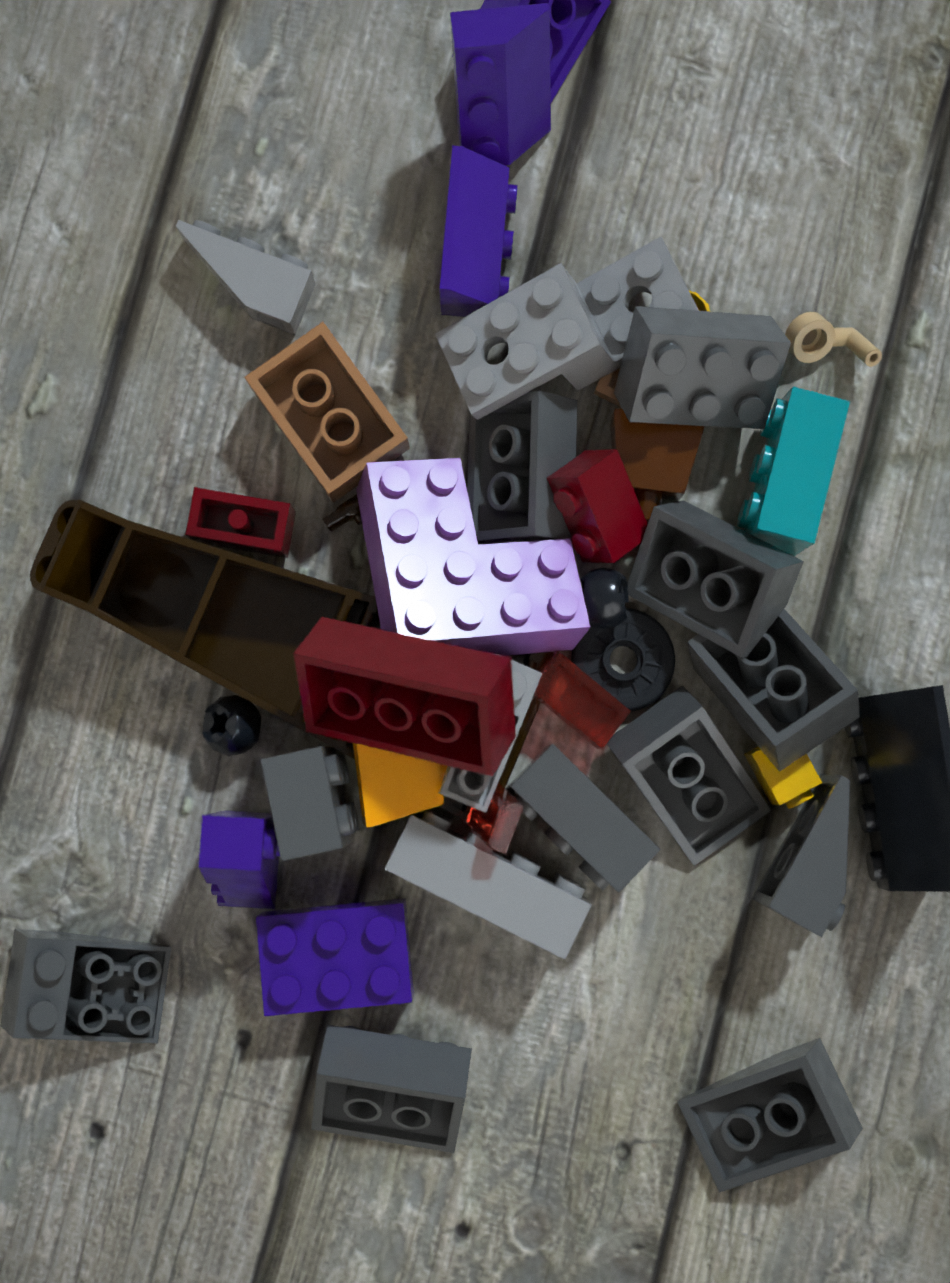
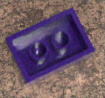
M406 898L263 911L256 916L264 1016L412 1003L414 987Z

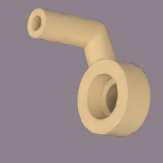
M806 312L799 315L789 324L785 332L786 337L791 342L789 352L803 363L816 362L822 359L832 347L846 346L869 367L877 365L882 359V352L855 328H834L828 320L817 312Z

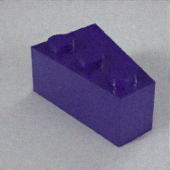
M224 810L202 815L198 868L206 883L212 884L211 893L212 895H217L218 906L275 909L278 863L281 856L272 813Z

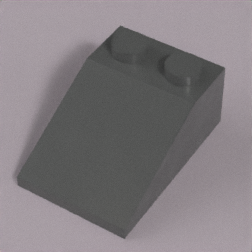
M683 685L605 740V743L694 866L772 811L703 706Z
M820 774L819 777L822 783L811 790L814 796L804 803L752 897L758 903L820 937L823 936L826 929L832 931L837 926L845 910V905L841 901L846 894L850 780L842 775Z
M820 1038L777 1053L678 1101L719 1193L849 1150L863 1129Z

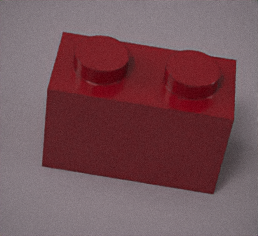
M617 449L585 450L547 477L554 495V503L562 513L572 537V545L580 555L582 562L615 563L642 542L648 523Z
M194 487L185 535L191 540L203 544L288 558L296 511L290 503Z

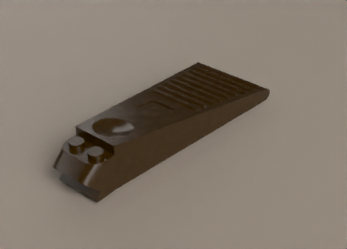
M80 499L66 501L58 508L30 571V581L36 590L97 616L306 732L294 652L321 617L381 629L375 596L135 523ZM555 652L506 656L511 657L513 661L541 672L542 676L487 812H482L447 796H444V804L439 807L483 830L487 818H493L555 668L551 666L556 656ZM306 732L354 759L352 742Z

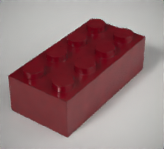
M325 617L320 618L294 652L306 732L492 777L516 737L511 657Z

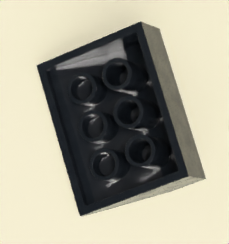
M943 685L859 697L860 717L847 725L845 731L848 738H854L856 756L851 758V772L855 784L861 785L864 804L859 805L858 814L863 832L869 833L872 852H867L866 854L869 877L872 881H877L878 888L887 891L950 892V724Z

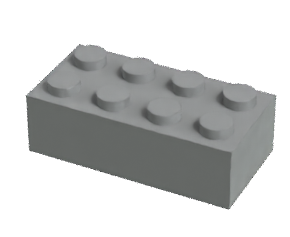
M431 809L425 810L423 815L415 813L410 816L385 870L566 959L592 906L587 898L583 896L586 889L581 884L559 873H556L553 880L538 873L541 867L537 862L515 851L512 852L510 858H507L494 851L496 847L495 841L473 830H469L465 837L449 829L452 824L451 819Z

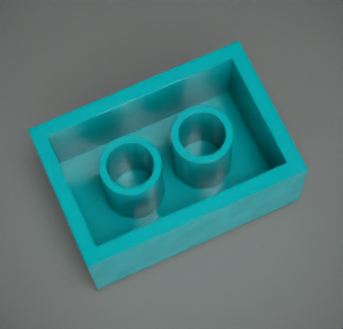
M794 386L782 399L776 398L773 408L770 410L765 429L760 431V436L767 438L766 444L762 449L761 455H755L750 469L749 482L755 483L754 491L750 499H745L742 503L737 527L744 528L743 531L795 556L815 544L850 401Z

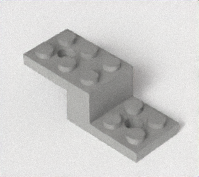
M659 237L578 283L575 282L566 268L560 263L435 333L471 415L478 420L561 374L579 391L619 369L633 318V312L629 311V302L638 293L646 292L652 295V302L649 307L699 310L663 238ZM499 343L508 344L509 351L505 360L495 365L488 364L487 357L490 349Z

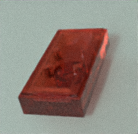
M558 650L550 655L539 670L542 676L533 696L594 747L603 749L631 711Z
M498 783L487 812L485 813L471 807L466 822L489 849L506 854L524 806Z

